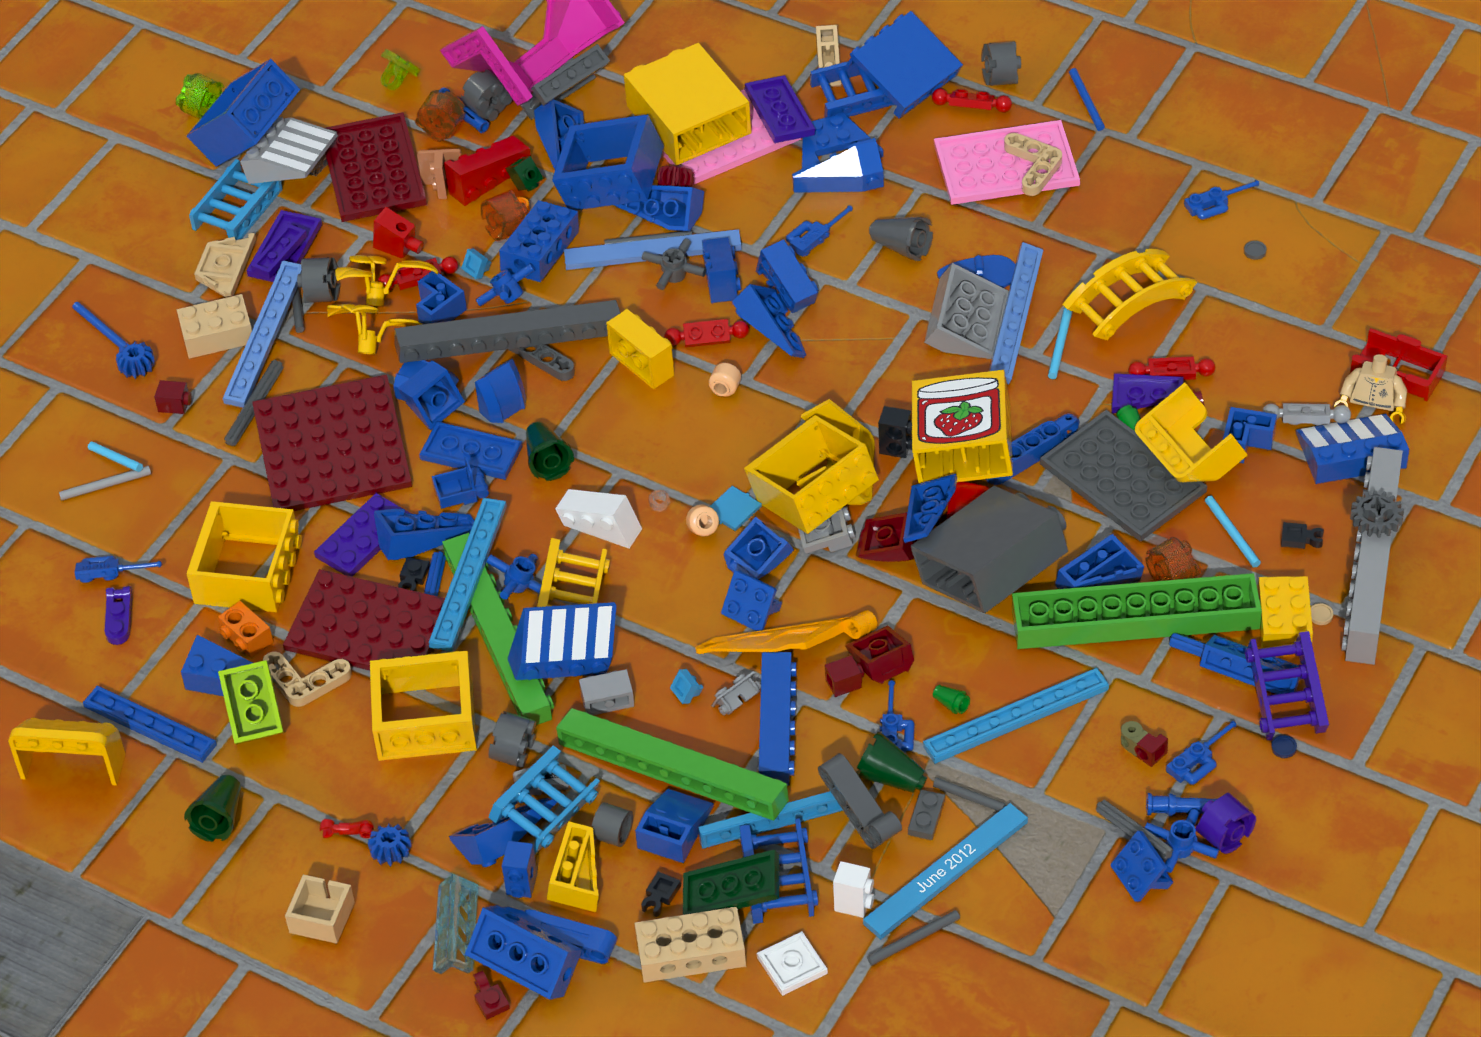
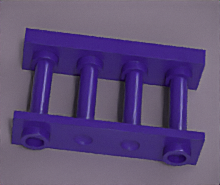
M1309 631L1299 632L1293 644L1262 649L1257 648L1256 639H1251L1248 647L1245 648V658L1247 663H1251L1262 718L1259 719L1260 730L1262 733H1265L1267 741L1272 740L1275 729L1306 724L1314 726L1316 734L1325 733L1329 726ZM1295 654L1300 658L1301 664L1297 668L1262 672L1260 662L1262 658ZM1297 677L1305 681L1306 688L1303 691L1267 696L1265 682ZM1298 701L1309 702L1311 711L1308 714L1272 719L1269 705Z

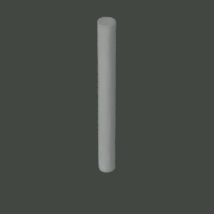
M146 466L140 472L128 471L60 491L59 495L61 501L151 475L149 466Z

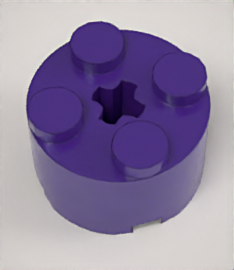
M1228 792L1215 801L1209 800L1203 806L1202 812L1204 814L1196 826V832L1222 853H1231L1242 845L1239 840L1244 835L1248 838L1256 824V816Z

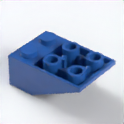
M667 789L645 811L635 830L637 848L684 863L699 835L698 827L704 825L714 803Z

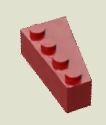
M513 135L492 143L490 148H479L475 154L469 156L467 154L461 155L454 162L451 160L445 161L449 194L464 206L468 205L509 179L510 176L505 168L521 157L531 156L530 148Z

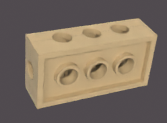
M737 907L635 922L636 940L644 983L746 967L745 948Z

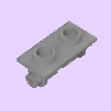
M753 671L747 676L743 673L733 681L734 685L731 688L727 689V687L719 690L714 695L716 699L711 706L714 707L718 704L720 706L718 709L722 715H730L743 704L738 696H741L747 702L760 692L761 684L757 680L753 681L751 679L755 672Z

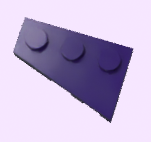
M1114 374L1112 414L1117 413L1127 405H1132L1133 408L1137 409L1158 405L1183 384V377Z

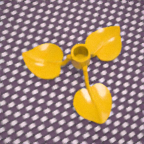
M365 255L350 256L349 260L357 263H370L371 272L350 267H339L335 270L337 281L348 277H365L366 304L372 306L384 305V296L389 294V288L399 268H423L431 270L438 275V270L430 263L406 260L396 263L386 287H383L382 282L375 281V263L386 264L387 259L380 256Z
M353 304L327 306L328 317L348 312L356 315L359 334L358 353L376 354L377 342L381 343V337L388 326L408 327L423 325L411 319H389L384 321L378 336H375V331L366 330V312L378 313L379 309L368 305ZM360 313H361V315H362V326H361Z

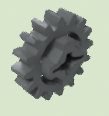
M1376 490L1373 491V495L1364 492L1363 498L1357 496L1356 502L1352 503L1350 519L1353 520V526H1360V533L1365 530L1368 531L1369 537L1373 533H1376L1378 538H1381L1382 533L1390 536L1391 530L1397 532L1398 527L1402 526L1404 509L1401 508V501L1395 502L1394 495L1386 497L1385 491L1382 495H1378Z

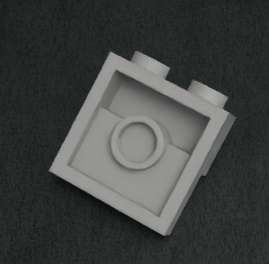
M847 506L841 508L809 534L798 528L805 554L826 547L829 548L830 552L853 545L852 538H856L852 524L848 525L847 521L851 520Z

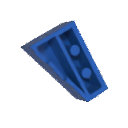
M728 237L702 240L703 259L711 303L733 301L737 297V291L741 290L740 278L736 277L738 275L737 261H733L735 259L734 246H730Z
M783 239L762 249L756 272L758 275L764 274L768 279L766 284L770 288L774 286L778 290L780 298L790 312L794 313L814 304L818 294L817 285L814 281H810L802 263L799 264L793 248L790 245L788 246Z
M197 635L181 670L185 690L223 696L218 671L252 664L253 662Z

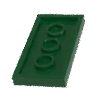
M775 849L683 873V915L731 907L741 909L779 899V853Z

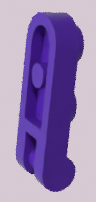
M125 586L123 589L117 590L114 587L106 588L104 631L107 641L113 645L123 644L130 636L131 586ZM116 599H123L121 602H115Z

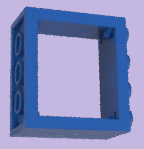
M269 59L232 81L186 137L217 167L256 145L300 89L272 59Z
M648 114L569 126L552 181L566 207L572 210L647 201L664 145ZM627 157L625 164L586 169L588 162Z

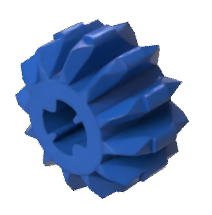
M135 341L131 345L126 343L125 348H119V352L116 354L118 370L126 378L132 375L135 379L138 375L145 377V372H152V366L155 365L153 351L144 342L137 344Z
M388 823L385 828L379 825L378 832L372 831L371 839L368 840V848L373 860L377 859L380 865L388 862L390 867L394 861L401 864L402 857H408L412 846L409 833L406 829L402 830L399 824L392 827Z

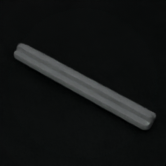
M273 360L224 437L227 445L235 446L255 415L252 401L265 399L283 370L282 362Z

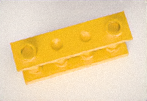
M551 538L537 607L552 606L547 604L548 600L553 601V599L577 604L597 603L602 574H607L610 562L609 559H606L607 549H602L600 560L563 553V550L559 549L560 539ZM565 562L598 569L597 577L592 578L559 571L560 568H555L556 563ZM559 580L593 587L594 593L593 597L557 590L556 587L551 585L552 582Z

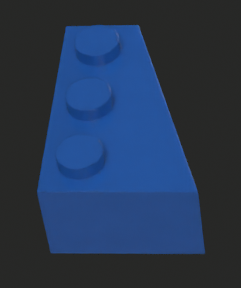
M1111 534L1059 569L1055 586L1058 589L1137 583L1141 581L1144 565Z

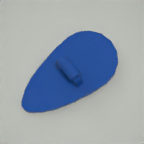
M978 255L974 258L953 262L1002 288L1011 285L1016 265L1011 259L1001 255ZM951 264L938 270L937 276L939 279Z

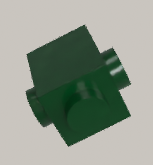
M531 156L521 157L505 168L518 191L527 190L529 192L538 187L539 184L537 182L543 179Z

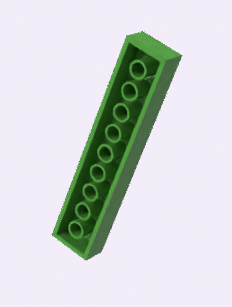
M1254 573L1012 593V616L1017 649L1171 637L1173 633L1184 636L1260 629L1262 609Z

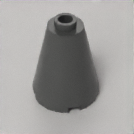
M924 217L877 219L869 228V234L873 241L914 261H921L920 257L928 254L933 239V232L929 231V225L932 226L928 218Z

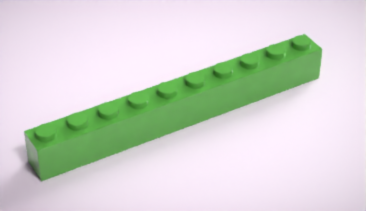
M469 533L442 541L444 555L453 576L468 540ZM486 563L469 606L470 613L517 714L536 721V725L552 720L551 710L554 709V705L550 695L546 696L544 693L546 689L543 680H515L507 658L517 625H512L511 612L509 608H504L503 604L505 602L500 597L501 591H496L495 578L493 574H488L489 568Z
M571 708L556 727L559 745L773 821L789 801L787 783L781 780L773 779L758 772L716 759L713 756H707L692 749L684 748L670 741H664L650 734H644L627 726L590 715L587 712Z

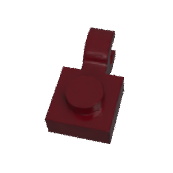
M483 971L473 975L476 980L474 984L479 993L474 995L475 1001L486 1020L510 1009L509 1003L498 984L490 987Z

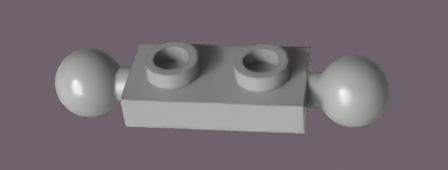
M1283 403V408H1279L1275 404H1267L1262 409V412L1277 414V420L1283 418V423L1298 425L1300 423L1313 425L1330 424V419L1343 424L1351 418V411L1345 405H1339L1334 409H1330V404Z

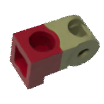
M1129 721L1122 725L1121 745L1150 767H1153L1168 753V738L1162 734L1154 737L1143 730L1142 726L1135 721Z

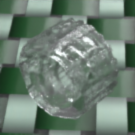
M664 490L651 492L649 495L650 509L657 512L667 510L670 505L669 494ZM660 499V500H663L664 502H663V503H657L655 500Z

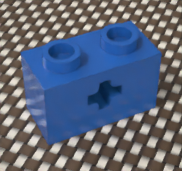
M508 841L502 862L506 895L516 898H532L537 877V866L532 843Z

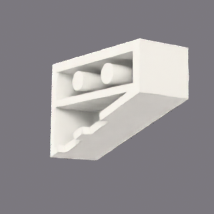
M568 489L555 508L564 526L629 549L642 530L626 495Z

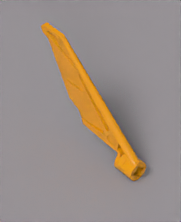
M864 610L851 617L714 637L696 646L695 651L696 654H704L712 651L778 652L787 649H808L843 632L853 639H859L877 628L878 622L872 612Z

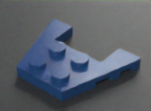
M844 113L811 121L815 128V135L802 138V169L815 162L820 164L818 156L848 149L847 146L871 138ZM877 144L881 158L883 157V149Z

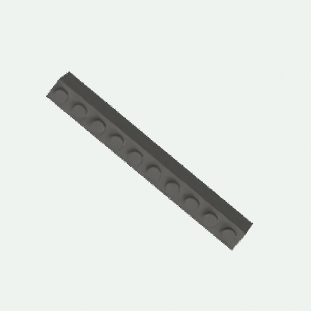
M611 300L395 328V348L399 362L406 363L608 336L606 322L620 314L617 301Z

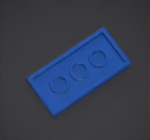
M437 421L419 456L420 460L457 469L465 468L464 457H467L471 468L479 467L484 475L506 480L523 446L522 441Z

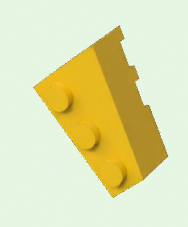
M568 821L549 881L547 900L596 912L599 894L597 889L593 828Z

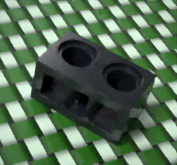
M884 406L878 422L879 454L907 458L908 451L912 450L911 411Z

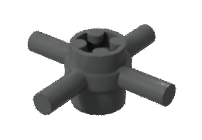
M683 239L678 249H668L662 256L643 252L642 260L661 265V270L664 272L656 284L658 289L663 290L668 282L677 283L682 281L686 276V272L702 277L705 276L706 268L687 263L684 255L691 245L689 239Z

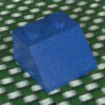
M433 360L398 388L406 404L430 430L434 428L437 421H443L465 402L447 369Z

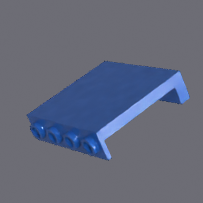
M912 11L905 16L903 14L899 15L894 20V24L884 26L880 30L879 35L876 37L873 35L868 38L861 48L859 46L850 53L851 58L847 64L850 67L856 63L897 106L894 114L898 119L932 95L936 89L941 88L956 77L963 66Z

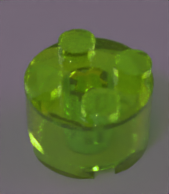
M200 73L188 74L185 76L181 92L176 98V105L180 107L182 112L201 119L221 95V87L224 88V85Z

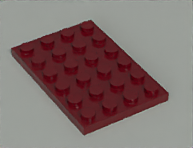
M404 112L325 128L337 132L338 135L325 152L341 222L379 215L385 207L396 212L427 205Z
M319 569L283 643V648L285 651L327 661L344 659L352 667L369 671L370 661L428 655L433 649L429 648L428 642L445 598Z

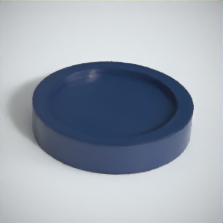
M1281 735L1274 738L1271 749L1277 757L1289 758L1296 753L1297 743L1292 737Z

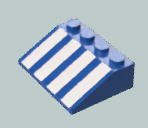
M1387 414L1353 419L1343 424L1336 422L1296 429L1297 438L1315 484L1364 476L1366 472H1371L1366 470L1368 456H1373L1374 447L1402 450L1400 469L1407 468L1409 447L1402 431Z
M615 602L523 608L507 658L515 680L606 674L613 655L616 617Z

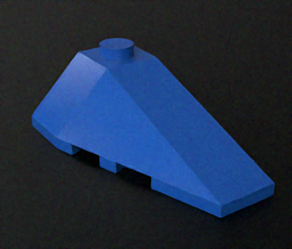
M552 100L545 106L540 105L534 110L537 132L554 169H556L569 126L584 124L583 111L557 100Z
M876 139L853 143L847 146L848 150L838 155L835 152L829 155L830 159L820 164L815 162L793 173L794 193L864 192L884 187L883 167Z
M652 185L647 201L617 204L614 206L668 230L690 231L702 214L704 191L693 187Z
M749 284L732 301L740 318L748 322L790 356L800 358L806 356L799 336L792 332L791 328L794 326L792 320L787 319L785 315L788 312L787 307L775 289Z
M956 474L911 487L903 537L905 543L927 537L956 490Z
M405 509L374 511L379 547L388 560L410 558L443 545L442 541L466 533L470 534L474 524V519L470 514L442 512L439 516L427 514L426 511L420 510L418 514H407Z
M541 798L538 800L549 810L557 803L552 798ZM527 805L515 809L533 824H536L542 818L541 815ZM502 817L497 823L469 826L450 835L449 838L471 864L488 867L495 864L497 858L505 855L508 841L518 842L527 831L509 817Z

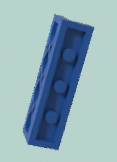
M1214 635L1205 644L1200 666L1255 686L1251 663H1247L1245 658V648L1247 646ZM1277 657L1260 659L1262 672L1297 668L1299 666ZM1300 677L1265 682L1266 691L1275 694L1296 692Z

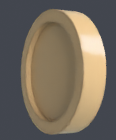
M1323 603L1311 606L1312 622L1317 625L1330 623L1333 619L1332 608Z

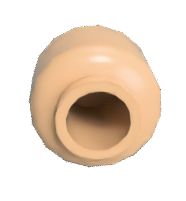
M720 363L715 366L709 378V387L718 396H731L735 393L741 381V373L732 364Z
M696 505L689 510L686 516V524L694 534L709 536L716 531L719 525V517L713 508L706 505Z

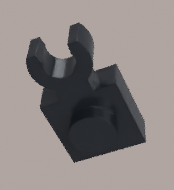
M1283 522L1281 547L1305 549V544H1310L1315 548H1321L1323 545V539L1321 538H1323L1324 529L1314 528L1307 530V524Z
M407 557L399 575L401 582L398 584V587L403 589L410 588V590L417 592L416 584L423 585L429 572V561Z
M658 871L646 889L647 897L642 901V911L645 912L648 907L654 906L653 915L655 917L659 916L662 910L661 904L670 905L681 887V880Z

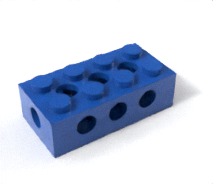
M538 200L499 250L500 271L508 269L511 274H515L531 263L535 271L525 278L541 282L562 255L564 249L568 247L578 234V211Z
M495 905L482 908L465 955L551 1000L564 997L582 949Z

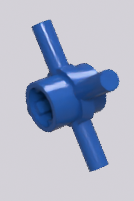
M530 263L515 274H511L508 269L499 272L490 281L493 288L478 297L476 302L479 306H482L496 296H500L506 304L513 302L523 293V289L517 282L534 272V266Z
M490 554L486 563L505 573V587L500 592L502 599H508L512 592L523 593L527 588L540 594L542 584L533 580V573L536 569L535 563L538 560L535 554H530L528 558L516 557L511 565Z
M1191 809L1186 820L1174 822L1171 825L1170 831L1148 822L1145 826V829L1152 834L1166 840V844L1173 849L1172 857L1168 858L1165 862L1167 866L1165 871L1168 873L1173 871L1179 858H1186L1193 851L1214 859L1218 856L1219 849L1197 841L1195 824L1200 812L1196 809Z

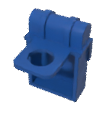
M464 457L465 468L431 476L441 509L461 503L467 505L478 502L477 496L479 498H486L489 495L484 474L479 467L471 468L467 457Z

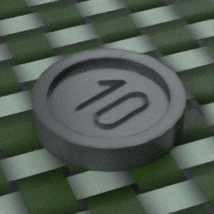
M1250 241L1244 247V254L1250 259L1258 260L1266 255V245L1260 241Z

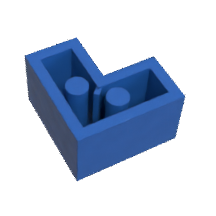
M431 271L417 281L421 301L416 304L418 320L421 324L452 321L467 310L464 291L440 273L437 275Z
M1230 407L1223 439L1232 434L1246 453L1248 446L1271 450L1275 436L1277 414Z

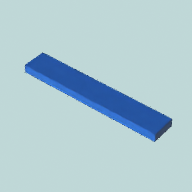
M98 685L83 701L84 708L202 763L217 746L216 740Z

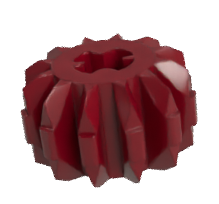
M662 166L657 174V185L692 187L694 184V172L685 167Z

